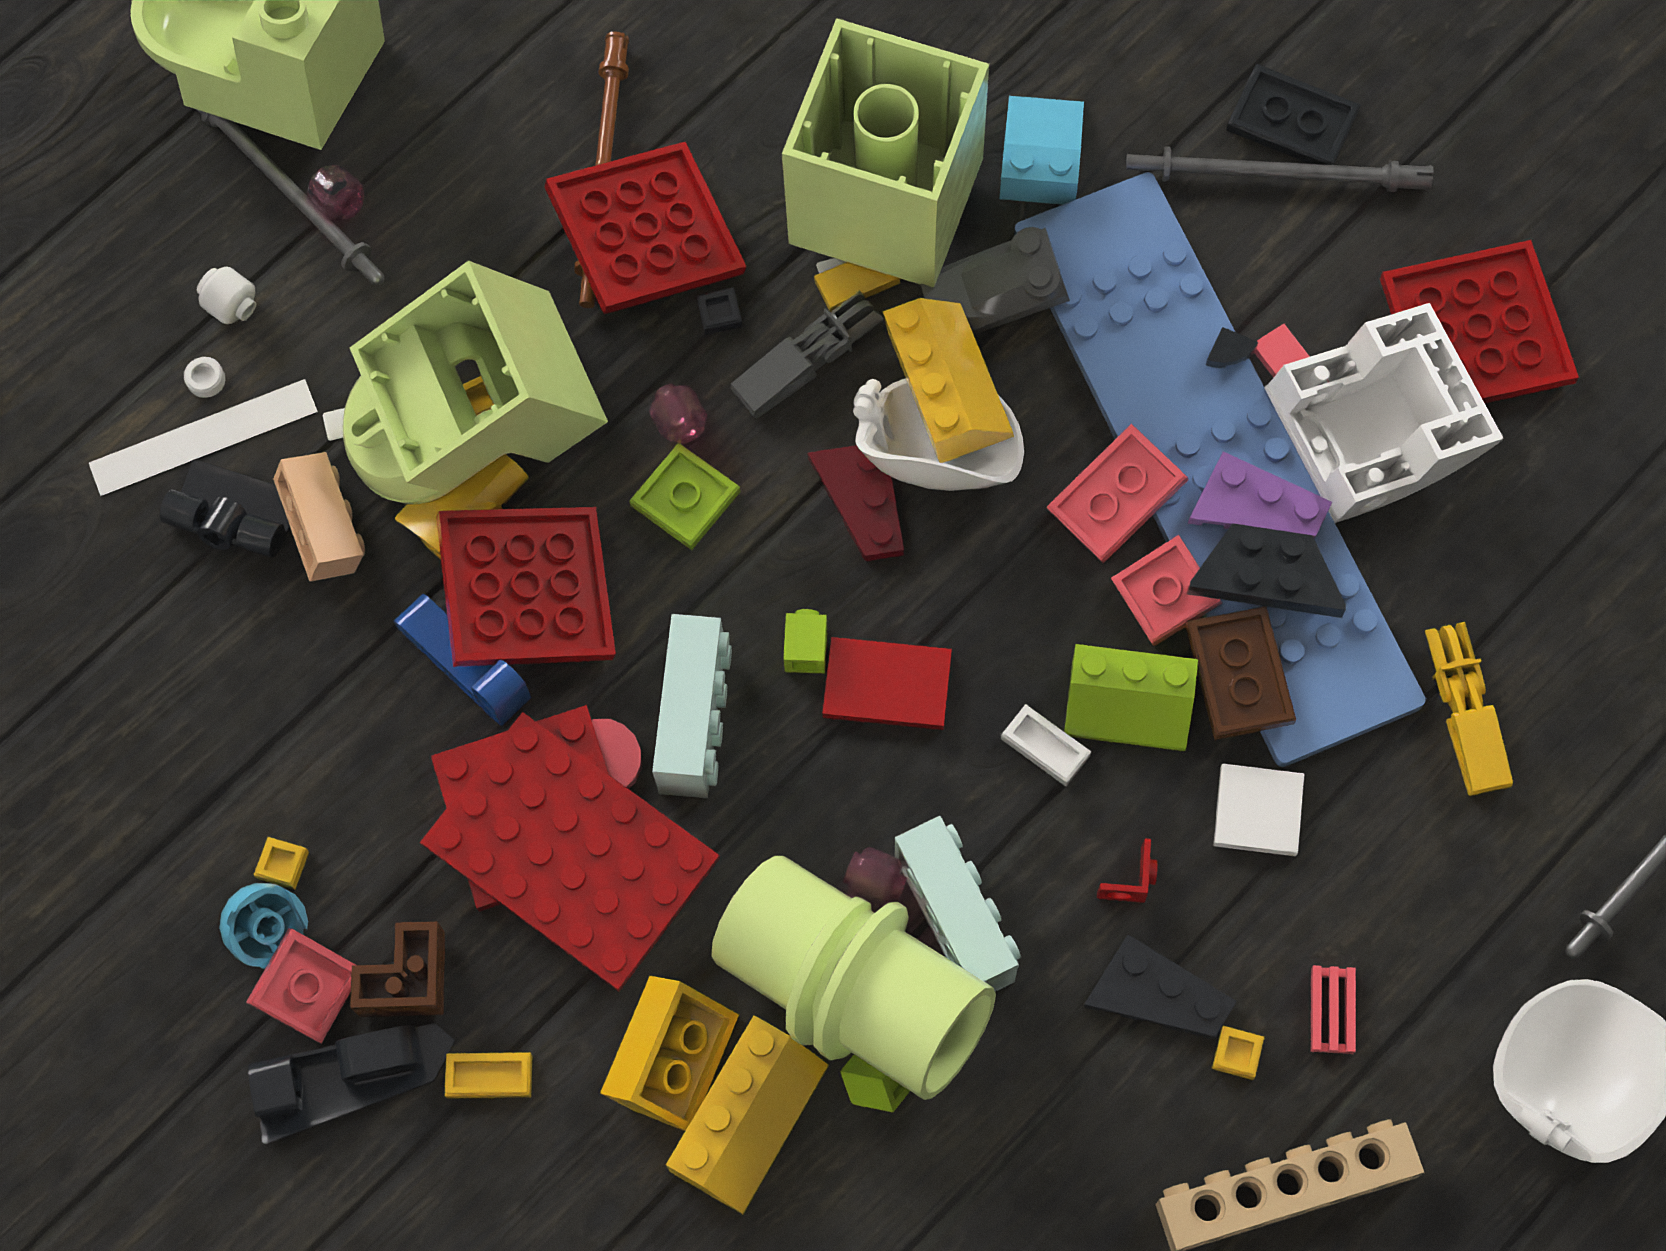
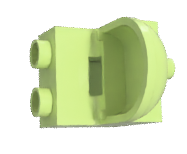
M132 0L131 21L140 46L156 63L176 74L185 106L322 150L385 42L378 0Z
M467 261L350 347L361 376L353 386L345 405L343 415L344 446L352 467L362 481L373 492L388 500L405 504H421L436 500L507 453H515L549 463L608 422L549 291L471 261ZM465 360L476 361L486 390L494 403L490 410L484 411L477 416L455 368L456 365Z

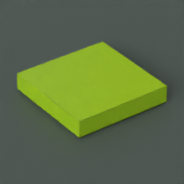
M678 443L629 502L631 507L686 547L693 550L741 490L740 486Z

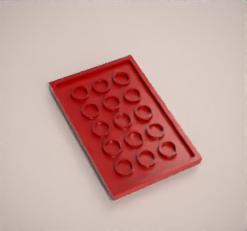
M523 712L420 842L422 846L619 992L720 859L719 854Z

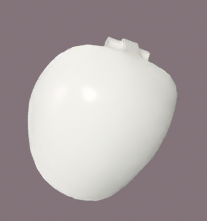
M906 378L892 383L881 392V384L875 379L868 380L866 385L859 388L854 399L855 408L853 410L854 415L859 419L856 445L877 468L889 476L927 489L947 491L988 488L1011 482L1018 476L1024 457L1023 436L1012 410L1000 396L999 399L1014 437L947 462L939 463Z
M1588 979L1569 980L1555 985L1525 1003L1505 1031L1497 1049L1493 1065L1494 1087L1498 1097L1506 1110L1522 1126L1530 1131L1529 1135L1544 1145L1548 1144L1569 1156L1591 1163H1609L1623 1158L1640 1147L1666 1116V1021L1638 1000L1602 982Z

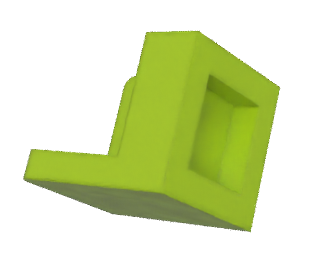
M855 1054L840 1071L850 1101L854 1105L894 1112L910 1092V1090Z

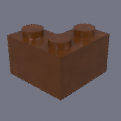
M437 921L395 923L394 964L352 966L350 1008L359 1017L443 1015L445 931Z

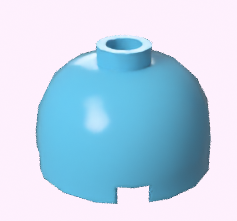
M254 883L241 888L228 900L221 913L219 929L223 943L236 959L249 966L265 969L288 928L303 934V929L307 930L308 918L305 906L292 892L276 884Z

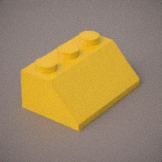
M649 976L600 1094L633 1111L686 1131L706 1097L739 1014L680 981Z

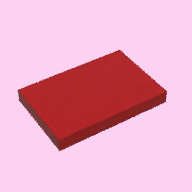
M831 637L822 712L823 718L944 730L952 649Z

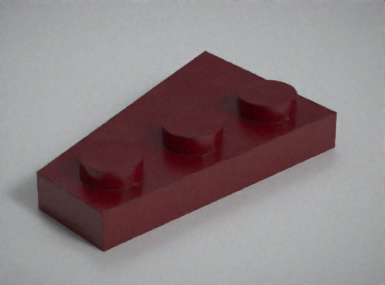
M857 445L808 452L809 462L818 473L824 484V489L829 498L833 500L843 518L844 525L864 561L903 556L904 546L891 476L877 468Z

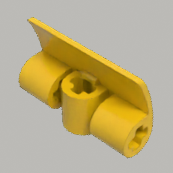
M504 454L444 496L427 503L407 504L397 514L395 520L420 537L425 546L441 560L436 520L438 511L502 509L501 505L505 504L529 477L515 461Z

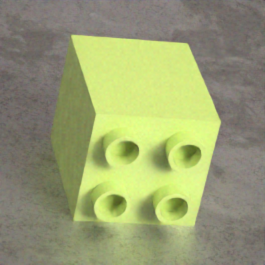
M836 18L782 152L789 244L910 282L934 287L983 160L989 64Z

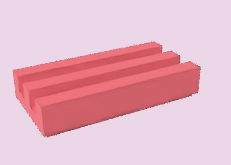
M1312 966L1311 1052L1354 1054L1356 1052V968L1347 967L1346 969H1339V967L1334 966L1329 968ZM1322 978H1329V1043H1321ZM1339 979H1344V1044H1338Z

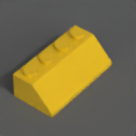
M918 298L883 311L888 334L939 463L947 462L1014 437L961 303Z
M753 1015L666 1163L668 1170L743 1215L829 1065L806 1047L794 1041L790 1035Z

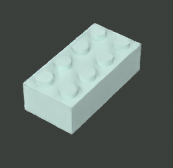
M672 614L652 771L659 794L708 798L709 786H716L718 762L716 761V750H713L714 746L721 747L723 723L720 722V710L718 708H725L727 684H725V671L723 669H730L732 646L729 645V632H723L721 618Z
M938 816L895 837V860L945 957L992 986L994 991L1014 983L1017 968L1019 967L1017 960L1021 958L1020 952L1013 938L1010 935L1004 937L998 925V922L1001 921L999 911L991 898L984 900L978 886L982 884L980 875L972 861L964 862L959 850L963 845L952 824L945 826L941 816Z

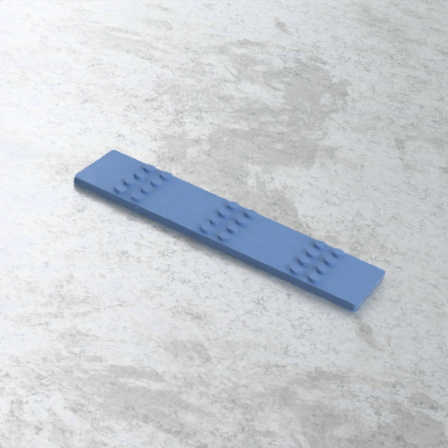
M1146 172L1020 221L1015 225L1014 236L1018 231L1028 227L1046 228L1070 299V301L1050 309L1114 438L1116 439L1132 424L1188 477V481L1153 514L1166 542L1179 535L1199 567H1201L1228 529H1224L1223 525L1203 523L1202 525L1188 524L1189 518L1223 451L1320 496L1250 359L1228 365L1226 368H1214L1206 365L1207 358L1222 327L1234 332L1235 330L1152 173ZM1329 511L1314 540L1346 604L1343 617L1338 618L1267 607L1296 716L1294 725L1260 731L1275 763L1280 767H1286L1415 713L1425 703V696ZM1221 600L1222 604L1203 615V618L1263 606Z

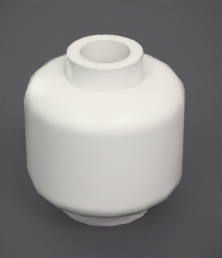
M230 267L209 270L197 286L200 306L222 323L232 324L239 319L245 321L256 308L257 304L253 301L256 293L255 286Z

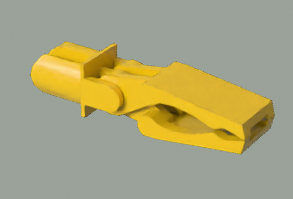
M1465 622L1457 623L1455 630L1451 625L1441 627L1439 633L1435 628L1425 630L1436 673L1432 677L1437 681L1443 702H1448L1453 712L1451 718L1446 719V723L1468 795L1473 796L1512 787L1513 780L1495 708L1493 705L1483 707L1482 695L1486 693V688L1479 665L1481 658L1475 659Z

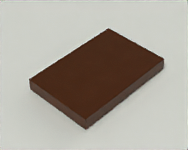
M1266 606L1187 621L1186 629L1193 657L1198 659L1197 672L1214 740L1295 724L1296 716Z

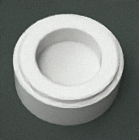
M200 357L187 365L184 371V381L191 393L201 398H208L222 390L225 384V373L215 359Z

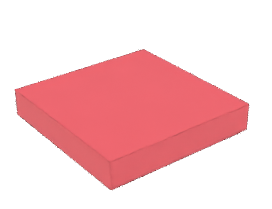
M1179 535L1111 578L1153 646L1186 627L1187 621L1196 620L1222 604L1220 599L1187 594L1190 581L1200 567Z
M288 928L246 1003L322 1044L351 992L352 966L355 964L296 930Z

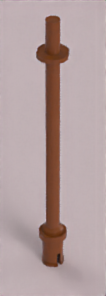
M609 32L606 34L604 60L599 64L598 72L605 80L595 166L611 162L619 85L621 81L627 79L629 68L626 65L629 37L621 32ZM578 260L575 262L574 272L582 277L579 305L583 308H593L596 296Z

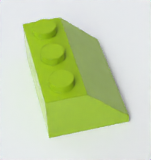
M1076 644L1072 660L1064 732L1070 737L1186 751L1195 696L1198 659Z

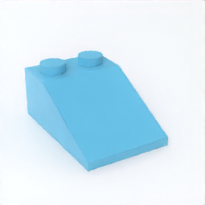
M1009 96L999 199L1062 205L1076 200L1084 102Z

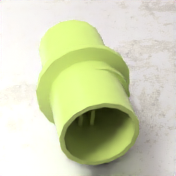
M773 856L763 862L744 881L720 919L712 942V958L718 966L786 1009V1030L794 1041L800 1045H814L819 1053L829 1060L845 1058L850 1053H853L923 1100L935 1097L959 1073L986 1029L996 998V993L992 986L905 932L909 919L905 906L899 902H891L874 913L871 911V903L856 896L850 898L785 856Z

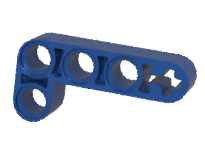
M420 595L394 620L398 629L500 726H503L531 699L523 679L511 666L501 659L495 665L453 667L447 614L427 595Z

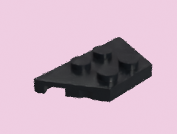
M1232 523L1192 578L1187 590L1188 595L1342 618L1346 610V604L1312 535Z

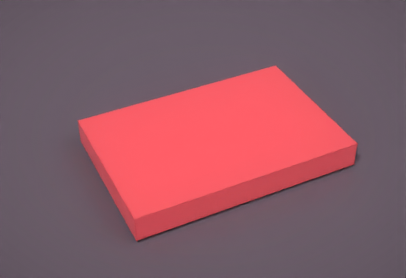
M1131 424L1047 506V509L1090 552L1104 563L1188 481V477Z

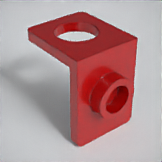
M1144 839L1141 847L1139 886L1100 883L1097 891L1098 899L1145 903L1149 884L1155 885L1157 878V860L1150 859L1151 839Z

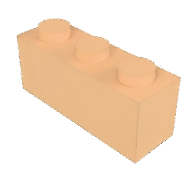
M326 452L281 459L273 480L309 581L355 573L365 554V546L361 535L355 533L352 525L350 503L346 499L343 500L340 492V477L337 468L331 466Z

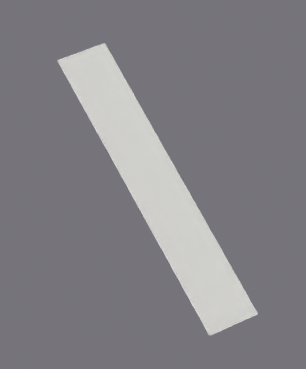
M304 379L89 462L100 496L318 411Z

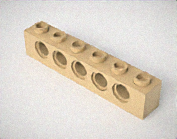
M1391 1119L1381 1121L1366 1127L1369 1134L1354 1139L1351 1132H1346L1327 1139L1328 1147L1312 1151L1310 1145H1304L1287 1151V1159L1271 1164L1270 1158L1267 1157L1246 1164L1247 1172L1232 1177L1229 1170H1225L1204 1177L1206 1185L1189 1189L1188 1183H1183L1163 1190L1165 1197L1158 1200L1156 1207L1171 1251H1186L1418 1178L1424 1173L1406 1122L1393 1126ZM1368 1148L1377 1154L1379 1158L1377 1169L1371 1170L1361 1164L1359 1159L1361 1149ZM1329 1161L1337 1167L1339 1172L1337 1182H1327L1321 1178L1318 1172L1319 1162ZM1289 1174L1293 1176L1298 1183L1297 1194L1286 1195L1281 1192L1277 1185L1278 1175ZM1247 1186L1255 1191L1258 1200L1256 1207L1245 1208L1238 1203L1236 1199L1238 1187ZM1207 1199L1215 1205L1217 1215L1214 1220L1204 1221L1197 1216L1195 1212V1202L1197 1200Z

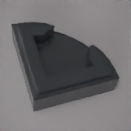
M1222 327L1207 358L1206 365L1214 368H1226L1228 365L1246 361L1255 352L1258 341Z

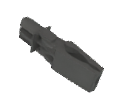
M860 290L831 312L825 308L824 314L811 323L804 330L803 334L794 340L791 337L783 340L731 383L730 389L754 418H759L817 376L815 371L826 362L834 361L847 350L852 352V344L883 321L884 318L880 313L874 311V306L868 300H864L865 296Z

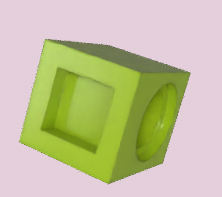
M800 609L795 614L786 613L784 641L785 672L825 674L827 615H819L818 611L811 609Z

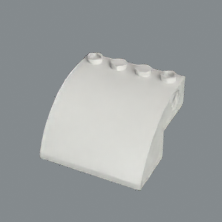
M1430 303L1364 323L1346 346L1285 364L1271 382L1264 387L1320 496L1332 502L1329 513L1334 523L1364 514L1411 495L1467 465L1504 439Z

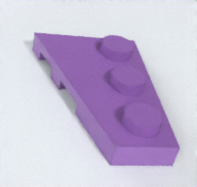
M1223 451L1189 518L1188 524L1202 525L1203 523L1223 525L1224 529H1229L1232 523L1307 534L1312 535L1315 539L1332 502Z

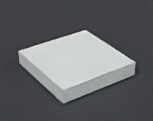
M1222 764L1220 767L1213 846L1296 856L1299 845L1304 773Z

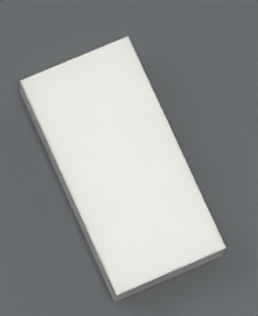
M1026 704L1001 735V740L1064 786L1070 783L1091 755L1090 750Z

